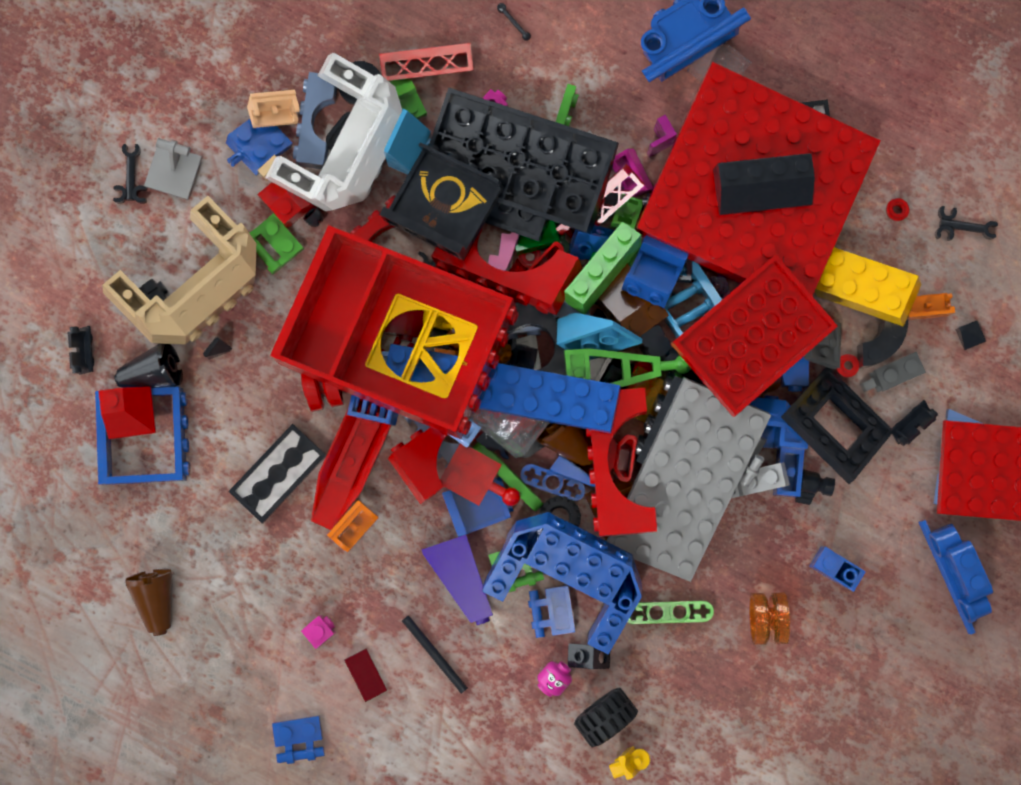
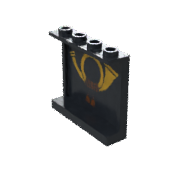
M420 142L421 153L389 209L383 207L379 215L385 222L464 261L504 187L500 177L492 172L483 173L473 163L468 162V164L460 162L461 159L452 153L446 155L440 152L441 149L431 143L427 146Z

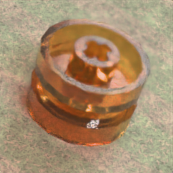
M785 592L772 593L769 598V604L764 593H751L749 622L753 645H766L770 636L774 644H788L790 614Z

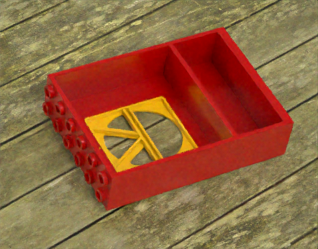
M328 225L270 357L283 367L462 439L463 434L467 435L471 428L472 422L469 421L473 412L477 413L480 407V394L482 390L486 391L491 378L488 376L490 371L498 365L500 360L499 350L501 346H506L509 339L508 329L510 325H515L519 312H517L514 299ZM412 310L430 311L404 372L399 377L387 366L382 356L381 338L383 332L391 320L404 312ZM438 316L447 320L455 330V334L429 337ZM458 343L459 355L453 368L447 374H444L425 348ZM419 359L423 361L435 377L434 381L422 383L411 381Z

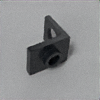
M569 643L568 666L584 669H609L610 653H604V661L600 663V650L586 644Z

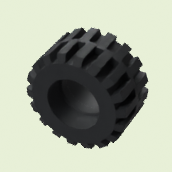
M616 688L585 709L576 718L574 725L591 747H596L605 743L624 729L636 717L638 710L621 688Z

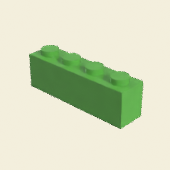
M622 222L564 291L565 302L581 314H586L640 249L641 234Z

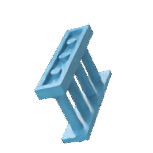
M692 261L691 278L694 281L692 286L670 297L665 306L669 316L664 320L676 339L683 334L679 327L708 312L722 300L699 264ZM683 267L680 275L686 276L685 267ZM696 293L698 295L702 293L705 298L703 304L675 320L673 319L668 309Z

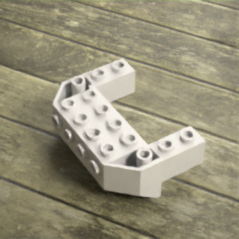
M335 53L327 56L318 77L357 98V101L319 175L316 176L286 158L279 156L274 159L265 177L324 211H331L358 203L368 197L374 179L378 177L382 168L381 165L384 159H386L384 149L402 112L394 85L380 74L373 76Z

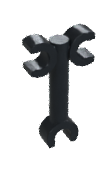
M123 144L122 152L127 157L126 189L121 185L113 186L115 191H122V196L120 198H113V201L117 204H122L125 201H136L137 203L145 204L147 200L145 198H138V194L141 191H147V188L143 185L135 187L136 158L140 155L141 148L138 144H135L134 152L128 153V146Z
M945 206L939 208L940 228L935 232L936 239L941 237L942 231H946L948 234L947 241L952 240L954 237L953 229L982 233L984 238L989 240L996 238V234L989 233L988 228L997 227V222L990 221L983 225L952 220L957 215V208L951 209L950 216L944 213Z

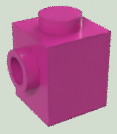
M319 615L301 630L315 649L319 648L337 633L333 629L336 626L328 616L324 618L322 615Z

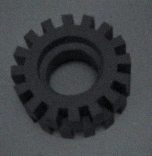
M556 496L550 498L540 509L539 514H543L546 512L552 513L557 508H563L569 514V523L579 527L581 522V513L578 505L572 499H567L568 497Z

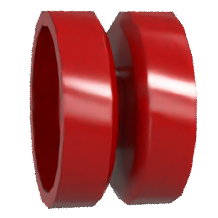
M301 374L303 392L311 412L324 409V395L332 408L344 405L342 390Z

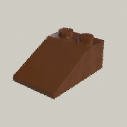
M626 264L596 302L608 320L616 322L640 337L669 315L665 308L653 305L647 300L630 295L622 290L624 280L631 269Z

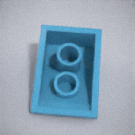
M405 109L400 114L384 149V154L389 167L408 175L422 151L419 143L421 142L428 146L432 133Z
M570 313L565 317L559 318L557 321V345L566 350L590 348L617 352L642 343V338L612 320L580 313ZM589 356V360L598 358V356Z

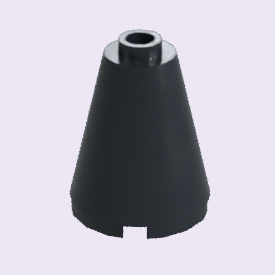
M159 343L118 368L114 376L115 382L121 388H163L181 385L183 371L182 369L178 370L176 364L180 362L179 356L171 344Z

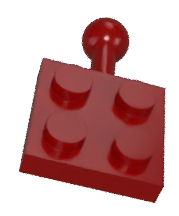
M461 443L440 478L445 488L480 506L488 490L501 496L502 501L508 506L518 504L521 497L516 488L510 487L506 489L493 482L502 464L469 446L466 448Z

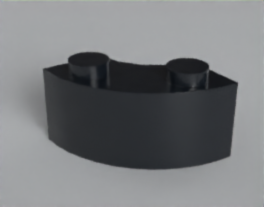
M909 319L906 320L904 326L886 320L880 322L878 333L874 339L857 346L859 369L875 366L891 357L900 348L906 337Z

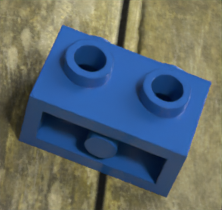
M594 225L592 233L588 234L575 229L570 241V254L578 257L580 260H590L592 253L597 252L615 230Z

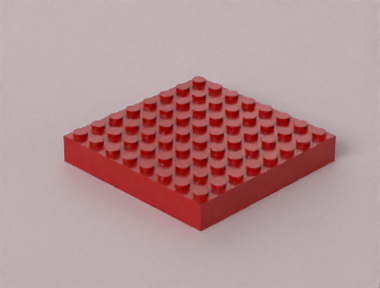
M712 62L705 73L634 230L639 232L642 238H645L647 235L688 253L687 259L739 283L745 281L771 257L777 254L813 296L881 140ZM812 153L815 180L813 204L811 206L719 216L713 169L718 163Z

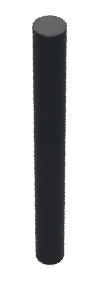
M408 615L402 620L403 624L457 690L463 693L468 687Z

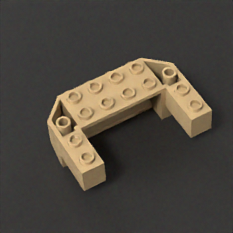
M209 196L205 197L191 209L190 220L219 248V253L169 297L162 301L156 295L153 299L149 300L121 270L102 285L104 295L151 343L185 345L190 340L192 342L196 341L203 333L201 330L207 325L213 326L220 319L218 315L224 310L230 311L237 304L236 300L241 295L245 297L254 289L256 242L242 223L236 225Z

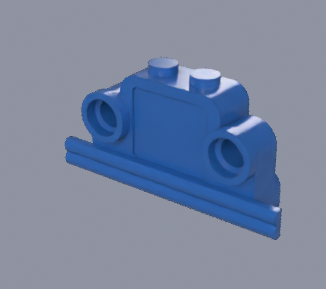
M675 0L673 6L666 10L661 9L653 15L651 30L645 32L641 38L643 53L651 64L642 70V73L649 83L656 78L663 82L739 34V27L751 20L750 15L744 7L731 15L725 6L724 0Z
M926 520L919 521L918 523L968 634H974L976 631L972 623L992 613L987 596L993 593L992 586L976 550L970 541L961 540L953 524L930 531Z

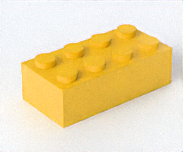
M834 247L815 289L817 297L904 326L922 284L918 275Z

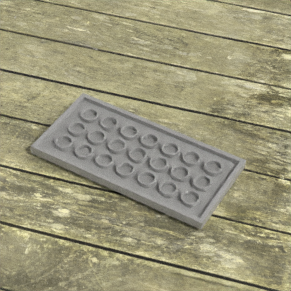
M684 377L627 497L628 500L644 507H655L657 532L609 536L607 542L631 553L637 561L691 582L771 414L749 404L739 414L732 417L707 386Z

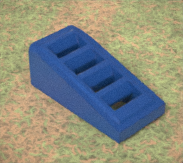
M351 395L347 415L396 425L398 413L390 410L387 413V409L381 407L379 417H376L378 405L372 403L370 413L367 415L369 402L364 399L361 412L358 413L357 410L361 398Z
M560 455L549 469L554 473L595 487V484H590V475Z

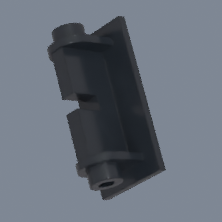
M77 326L69 327L70 331L67 332L69 348H76V352H69L72 374L82 375L94 372L91 326L82 328Z
M923 400L902 420L897 422L890 429V432L898 445H909L921 434L917 428L921 427L925 430L936 421L938 413L934 409L930 410L926 401Z

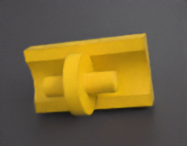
M632 746L616 758L615 762L611 763L609 767L614 779L625 775L626 779L629 780L634 778L640 770L647 768L651 759L646 750H635L634 746Z

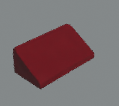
M367 649L344 660L365 702L387 691Z

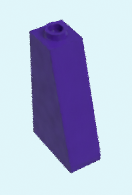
M467 535L422 549L424 557L470 623L476 622V625L489 622V617L493 616L486 593L482 592L483 583Z

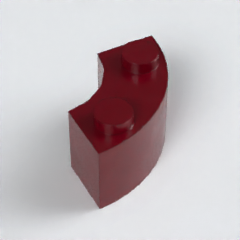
M412 310L396 316L386 326L383 334L399 336L400 341L412 342L413 338L419 337L424 326V311Z

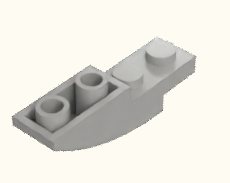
M785 463L759 468L758 476L752 479L749 487L743 486L739 481L731 498L789 486Z

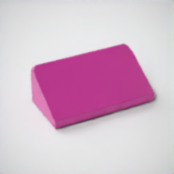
M626 149L615 156L613 163L615 173L627 163L645 183L632 197L636 198L653 189L634 149ZM630 176L622 181L624 190H632L637 186Z

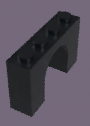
M516 302L519 315L515 325H510L507 333L510 334L525 327H537L547 332L554 343V355L551 361L538 371L566 375L564 350L566 349L557 345V321L559 317L555 318L549 312L544 314L530 304L525 306Z

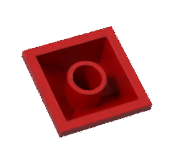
M273 182L257 194L287 229L315 206Z
M126 387L99 391L101 416L109 439L156 434L151 387Z

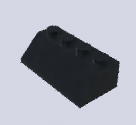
M812 153L718 163L713 169L719 216L811 206L813 204L815 174Z

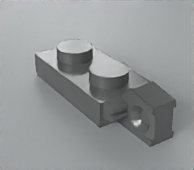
M914 352L873 370L872 373H869L871 379L860 385L863 392L876 388L877 392H883L926 373L917 352Z

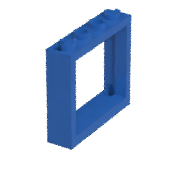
M151 388L152 396L172 395L175 473L113 477L111 439L108 438L101 416L99 391H95L99 485L187 481L190 464L189 461L186 462V452H189V440L185 438V429H188V416L184 415V406H187L188 400L186 399V392H183V388Z

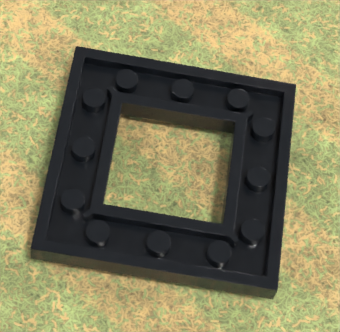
M828 367L822 370L781 416L848 484L857 478L891 436L890 429L892 428ZM829 399L862 430L847 450L814 418Z

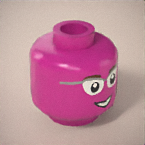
M562 661L559 663L549 662L537 676L539 689L549 697L553 695L560 696L572 683L571 669Z

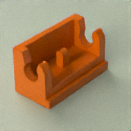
M940 293L917 296L907 319L945 317L954 314L955 306L950 304V299L953 297L952 294Z
M358 500L327 536L344 551L349 552L379 517Z

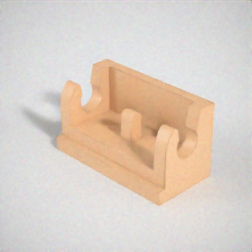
M295 90L250 94L247 105L253 128L298 123L296 112H300Z

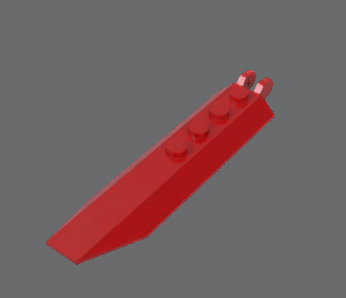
M398 336L393 342L395 345L401 344ZM410 342L406 347L414 348L415 344ZM363 399L359 401L358 413L361 412ZM371 402L368 405L367 415L370 413ZM378 406L376 417H379L381 406ZM346 412L318 473L311 522L332 530L362 492L392 425L350 416Z

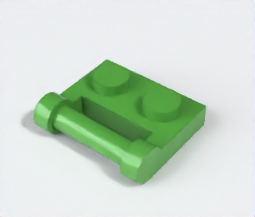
M274 213L257 228L249 232L256 242V253L268 266V271L272 275L304 250L302 245ZM262 235L281 258L275 261L259 243L257 238Z

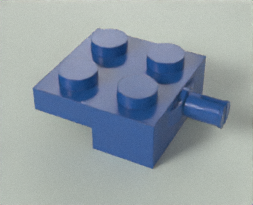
M249 119L228 134L226 144L235 154L228 158L227 161L234 167L242 160L257 176L260 167L272 156L279 157L291 148L292 142L277 126L253 128L251 119Z

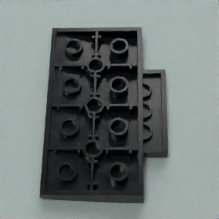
M449 87L430 140L431 144L441 149L440 152L446 155L452 153L461 159L460 162L468 164V162L473 163L480 168L481 172L486 174L492 172L500 177L504 190L485 223L539 242L542 240L548 220L588 234L592 233L619 145L616 141Z

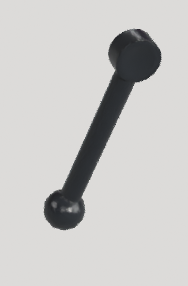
M504 3L498 4V12L503 13L522 34L523 40L528 41L531 38V34L525 32L508 13Z

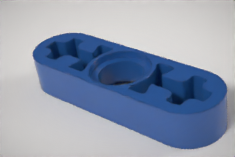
M528 464L521 470V480L526 485L560 497H568L567 499H572L573 501L582 499L585 494L583 483L548 469ZM533 468L536 475L541 476V472L547 474L543 478L542 486H539L537 483L540 480L533 478L531 481H528L524 472L530 471ZM555 476L559 479L560 484L557 489L552 490L547 487L546 480L548 477ZM563 479L568 481L566 486L573 487L574 484L579 485L578 489L581 491V494H576L575 497H572L571 492L565 489L564 494L559 493L563 487Z

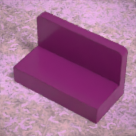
M666 115L661 116L656 121L654 131L659 139L650 144L647 152L649 158L672 146L677 134Z

